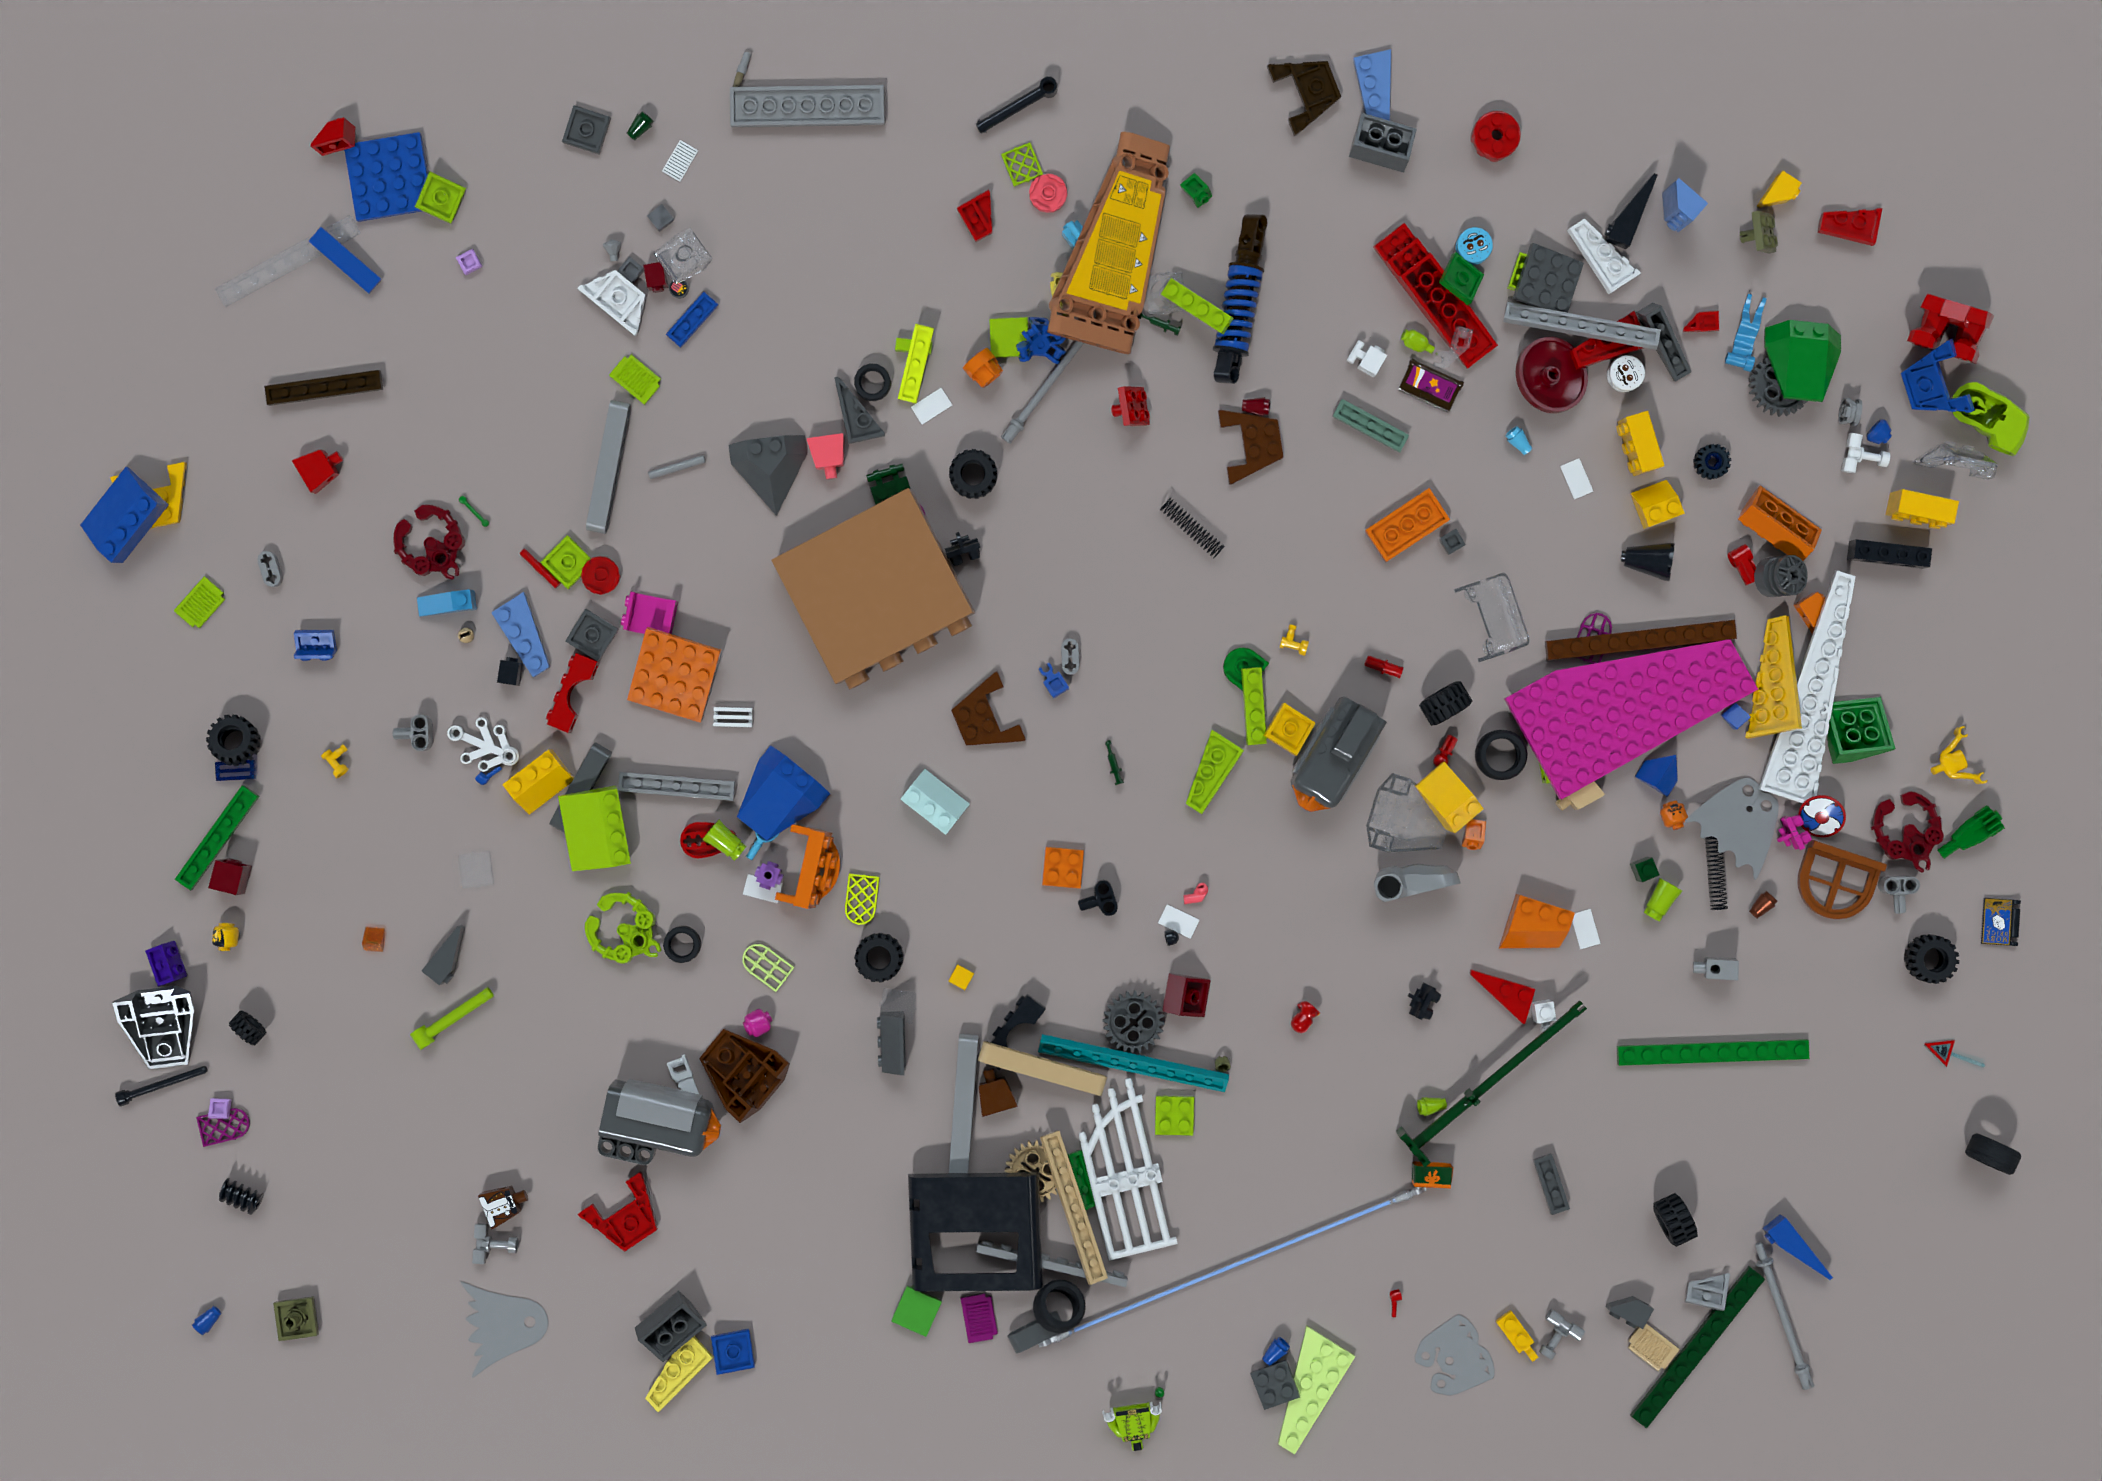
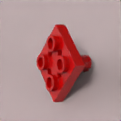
M1119 387L1120 404L1112 405V415L1114 417L1122 415L1124 426L1150 425V413L1147 409V395L1144 387Z

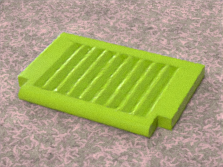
M632 354L628 358L624 356L609 374L611 378L644 405L660 387L658 383L661 378Z
M204 576L175 608L174 612L191 627L196 625L198 628H201L224 602L225 598L222 597L224 592Z

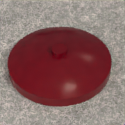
M1543 337L1527 345L1518 357L1515 370L1517 385L1528 403L1540 411L1553 414L1565 412L1577 405L1583 398L1588 385L1587 368L1583 367L1576 370L1570 355V351L1575 347L1560 338Z

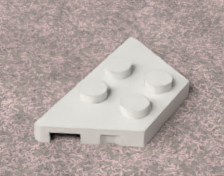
M614 270L607 273L606 276L598 277L592 282L580 285L577 288L634 336L638 334L646 295L619 272Z

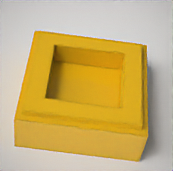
M957 964L948 981L966 990L974 973Z

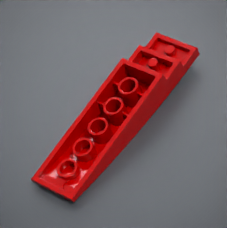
M1405 223L1373 246L1401 286L1467 369L1498 346L1471 307L1439 283L1444 270L1431 252L1428 253L1421 241L1415 238Z

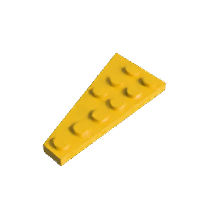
M1786 615L1767 620L1763 641L1765 645L1763 655L1760 657L1761 666L1755 683L1758 690L1753 693V708L1750 714L1751 718L1748 720L1750 721L1749 729L1746 731L1745 736L1747 739L1802 729L1789 616Z

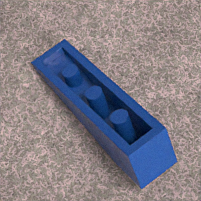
M1780 1214L1762 1228L1766 1232L1764 1236L1770 1244H1776L1829 1280L1833 1278L1786 1217Z

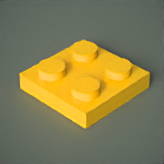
M1282 703L1263 736L1294 756H1297L1316 723L1286 703Z

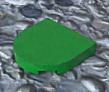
M1237 648L1226 656L1223 663V671L1226 678L1243 691L1241 669L1261 667L1263 672L1269 665V662L1249 648Z

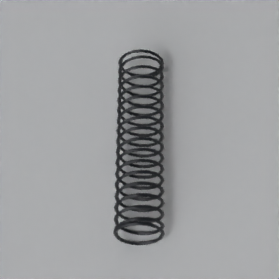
M1170 497L1168 501L1160 508V511L1167 507L1163 514L1169 511V513L1167 514V517H1169L1173 513L1170 520H1172L1177 515L1173 523L1179 520V522L1177 523V526H1179L1183 522L1180 529H1182L1186 524H1188L1183 530V532L1189 529V531L1187 532V535H1189L1194 530L1190 538H1192L1196 533H1198L1193 539V541L1199 538V540L1197 541V544H1199L1204 539L1200 547H1202L1208 541L1203 550L1210 546V548L1207 550V553H1209L1214 548L1210 556H1212L1217 550H1219L1213 557L1214 559L1225 547L1224 544H1222L1218 549H1216L1220 544L1219 541L1214 545L1217 538L1209 544L1214 535H1212L1208 540H1206L1210 535L1209 532L1204 536L1207 529H1205L1199 535L1204 526H1202L1198 531H1196L1200 526L1199 523L1193 528L1197 520H1195L1189 526L1194 517H1192L1187 523H1185L1187 519L1190 517V514L1183 519V517L1187 513V511H1185L1179 517L1184 508H1182L1177 514H1175L1177 510L1180 508L1179 505L1173 510L1177 502H1175L1168 509V507L1174 500H1171Z
M1710 836L1706 837L1705 840H1717V838ZM1718 841L1706 842L1705 844H1718L1716 843ZM1716 845V846H1709V847H1706V848H1707V849H1718V845ZM1718 850L1706 851V853H1719V852H1716V851H1718ZM1722 852L1721 854H1717V855L1706 856V857H1717V858H1720V859H1714V860H1707V862H1722V863L1707 865V866H1719V867H1720V868L1708 869V871H1723V872H1718V873H1710V874H1707V875H1721V877L1708 878V880H1723V881L1708 883V884H1723V885H1721V886L1709 887V889H1724V890L1711 891V892H1709V893H1724V894H1722V895L1710 896V898H1724V899H1719V900H1711L1710 902H1725V903H1722V904L1710 905V906H1720V907H1716V908H1711V910H1725V909H1728V906H1725V905H1724V904H1727L1728 902H1727V901H1722V900H1726V899H1727V897H1724V895H1726L1727 893H1726V892H1721V891H1725V890H1726V888H1723V886H1726V884H1725V883H1721V882H1725V881H1726L1725 879H1721V878L1725 877L1726 875L1720 874V873H1724L1725 870H1719V869H1722V868L1725 867V866H1723V865H1720V864H1723L1724 861H1717V860H1722V859H1724V857L1719 856V855H1723V854H1724L1723 852Z

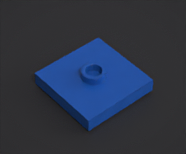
M749 1328L711 1336L716 1375L755 1368Z

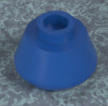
M1880 419L1868 431L1866 435L1867 440L1876 444H1885L1892 436L1890 434L1891 428L1886 420Z

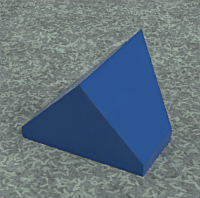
M1676 755L1644 761L1635 777L1668 797L1678 781Z

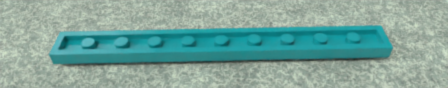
M1044 1034L1041 1036L1038 1048L1039 1053L1221 1092L1226 1091L1230 1075Z

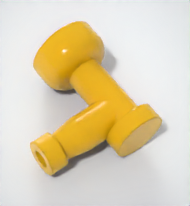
M1290 624L1286 637L1282 636L1279 648L1298 650L1300 655L1305 656L1309 641L1303 640L1301 643L1293 641L1297 626Z
M344 744L333 752L329 749L321 755L322 759H326L334 769L333 775L336 779L343 776L349 770L346 765H340L336 760L348 750Z

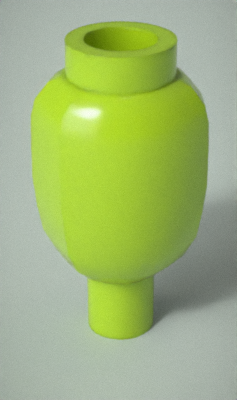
M1405 329L1400 339L1403 340L1404 345L1414 351H1427L1432 354L1435 349L1434 346L1429 344L1428 339L1423 334L1414 329Z

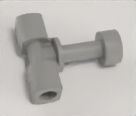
M475 1224L474 1238L477 1241L476 1248L473 1250V1264H485L486 1252H490L491 1248L508 1249V1253H517L518 1238L509 1237L508 1241L491 1240V1236H488V1224Z
M1550 1309L1545 1319L1555 1325L1553 1329L1556 1332L1548 1345H1542L1539 1352L1552 1360L1556 1355L1553 1350L1562 1336L1567 1337L1569 1334L1580 1341L1585 1331L1573 1322L1570 1324L1565 1321L1562 1315Z

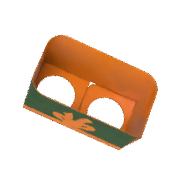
M1414 1161L1412 1162V1184L1414 1187L1451 1189L1454 1167L1450 1163L1431 1162L1424 1167L1421 1162Z

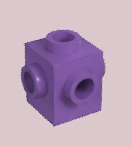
M768 861L767 864L762 863V866L757 867L754 877H757L756 882L760 883L759 887L770 890L771 887L776 888L777 885L781 884L784 874H781L782 869L778 868L779 864ZM766 872H771L772 877L770 879L765 878Z

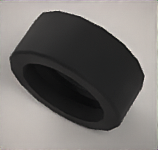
M869 363L857 371L854 377V385L857 393L863 399L878 401L888 394L891 388V379L884 367ZM870 371L880 373L884 379L883 388L875 394L866 392L861 385L863 376Z
M675 927L664 938V952L674 962H689L700 951V936L690 927ZM685 933L692 938L694 945L688 955L680 956L672 950L671 940L675 935Z

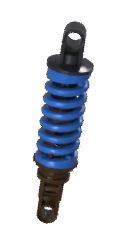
M1244 215L1238 249L1235 252L1236 261L1228 264L1227 275L1230 280L1226 282L1228 290L1224 293L1226 301L1222 303V308L1225 313L1234 319L1224 335L1220 332L1216 333L1217 339L1215 340L1213 351L1218 352L1214 370V380L1218 383L1235 384L1239 379L1242 357L1249 356V343L1242 342V338L1251 337L1250 332L1243 330L1244 328H1252L1253 323L1245 320L1255 317V313L1251 312L1250 308L1257 307V303L1252 301V298H1258L1259 293L1254 291V288L1261 286V283L1256 280L1261 281L1264 269L1259 266V262L1262 260L1261 252L1267 228V218L1265 215Z

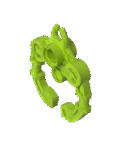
M627 892V894L610 893L602 896L597 903V906L602 911H608L612 909L616 902H621L624 905L628 902L633 906L632 910L637 912L635 917L636 925L622 923L617 927V933L622 938L624 944L618 945L614 950L610 946L605 948L601 945L602 941L596 935L600 928L601 920L590 915L585 922V934L592 947L591 950L602 954L604 959L608 958L621 964L629 963L634 956L645 954L648 957H657L658 953H651L649 951L651 946H655L657 951L661 952V947L653 939L652 927L656 922L655 915L648 910L642 903V900H637L631 896L630 892ZM639 936H642L644 938V943L642 946H639L637 944V938Z

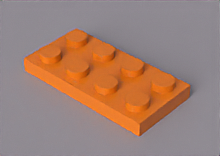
M1428 488L1366 529L1365 532L1384 561L1387 562L1448 522L1450 518L1431 489Z

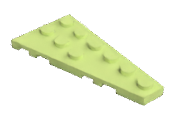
M1307 1325L1294 1373V1380L1300 1393V1398L1287 1402V1409L1278 1439V1444L1293 1454L1299 1449L1355 1358L1354 1354Z

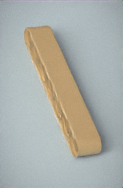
M983 1041L978 1061L1099 1096H1102L1107 1080L1106 1076L986 1041Z

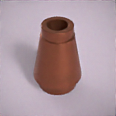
M1766 891L1764 894H1760L1749 912L1758 919L1774 908L1778 901Z

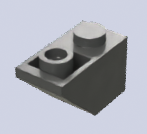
M1634 1296L1607 1303L1605 1306L1610 1311L1609 1314L1618 1320L1620 1317L1627 1320L1626 1324L1634 1329L1637 1326L1644 1329L1654 1311L1649 1304Z

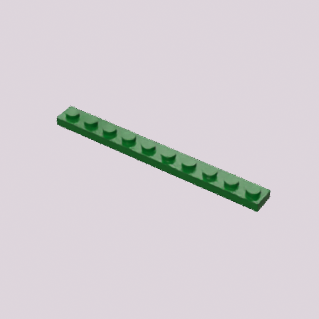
M1808 1039L1617 1046V1065L1619 1066L1810 1059Z

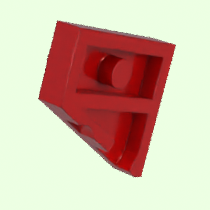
M987 190L957 207V211L975 242L992 234L990 191Z

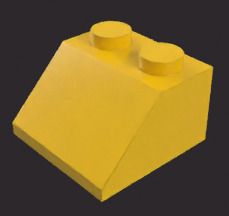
M1667 480L1630 493L1643 529L1685 514L1677 493Z

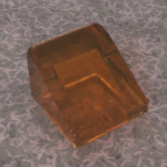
M365 927L362 940L363 949L366 951L383 952L385 929Z

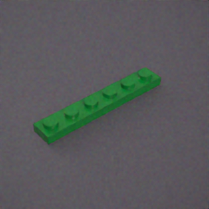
M245 785L240 787L176 876L175 880L190 891L194 889L260 797Z

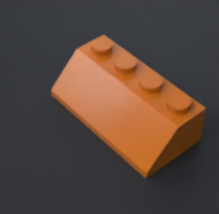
M1762 486L1756 489L1738 518L1744 526L1751 528L1758 536L1765 538L1775 548L1780 549L1787 555H1795L1801 558L1802 561L1814 551L1822 529Z

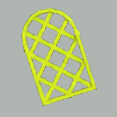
M849 873L845 914L852 923L858 925L866 924L874 917L879 877ZM853 876L862 877V878H860L858 881H856ZM850 877L855 882L852 886H850ZM867 878H875L871 883L867 880ZM864 879L868 885L862 889L858 883ZM875 881H877L876 890L872 886ZM855 885L860 889L857 894H854L851 890ZM870 886L874 892L868 896L864 890ZM850 891L853 897L848 900V894ZM863 892L867 898L861 902L857 896ZM874 894H875V902H873V901L870 899ZM855 898L859 904L853 908L849 902ZM867 900L872 904L868 909L863 905ZM847 904H848L849 907L852 909V910L849 911L848 913H847ZM859 906H862L865 910L861 915L855 910ZM874 907L873 914L871 915L869 910ZM852 912L857 915V918L854 920L849 917V914ZM867 913L870 919L864 922L861 917Z

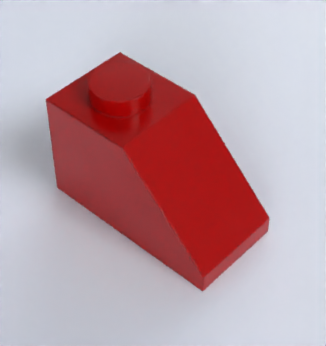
M344 117L329 121L311 142V147L322 156L355 147V126Z

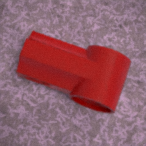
M1744 544L1727 553L1730 563L1734 568H1737L1745 586L1755 582L1754 573L1756 566L1752 560L1753 554L1750 548Z

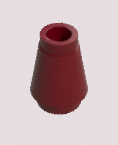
M1266 397L1243 399L1242 411L1261 416L1269 415L1270 399H1266Z

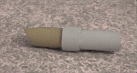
M744 52L740 65H738L733 87H739L746 74L751 54L748 52Z

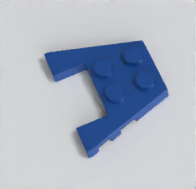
M1949 339L1901 373L1912 409L1948 410V412L1965 411L1966 413L1975 410L1970 394L1950 399L1939 361L1957 356L1953 339Z

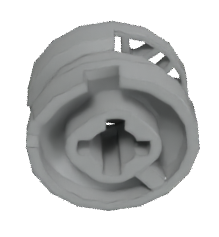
M1845 397L1840 404L1838 421L1843 425L1851 423L1852 426H1857L1861 419L1862 401L1860 399L1853 401Z

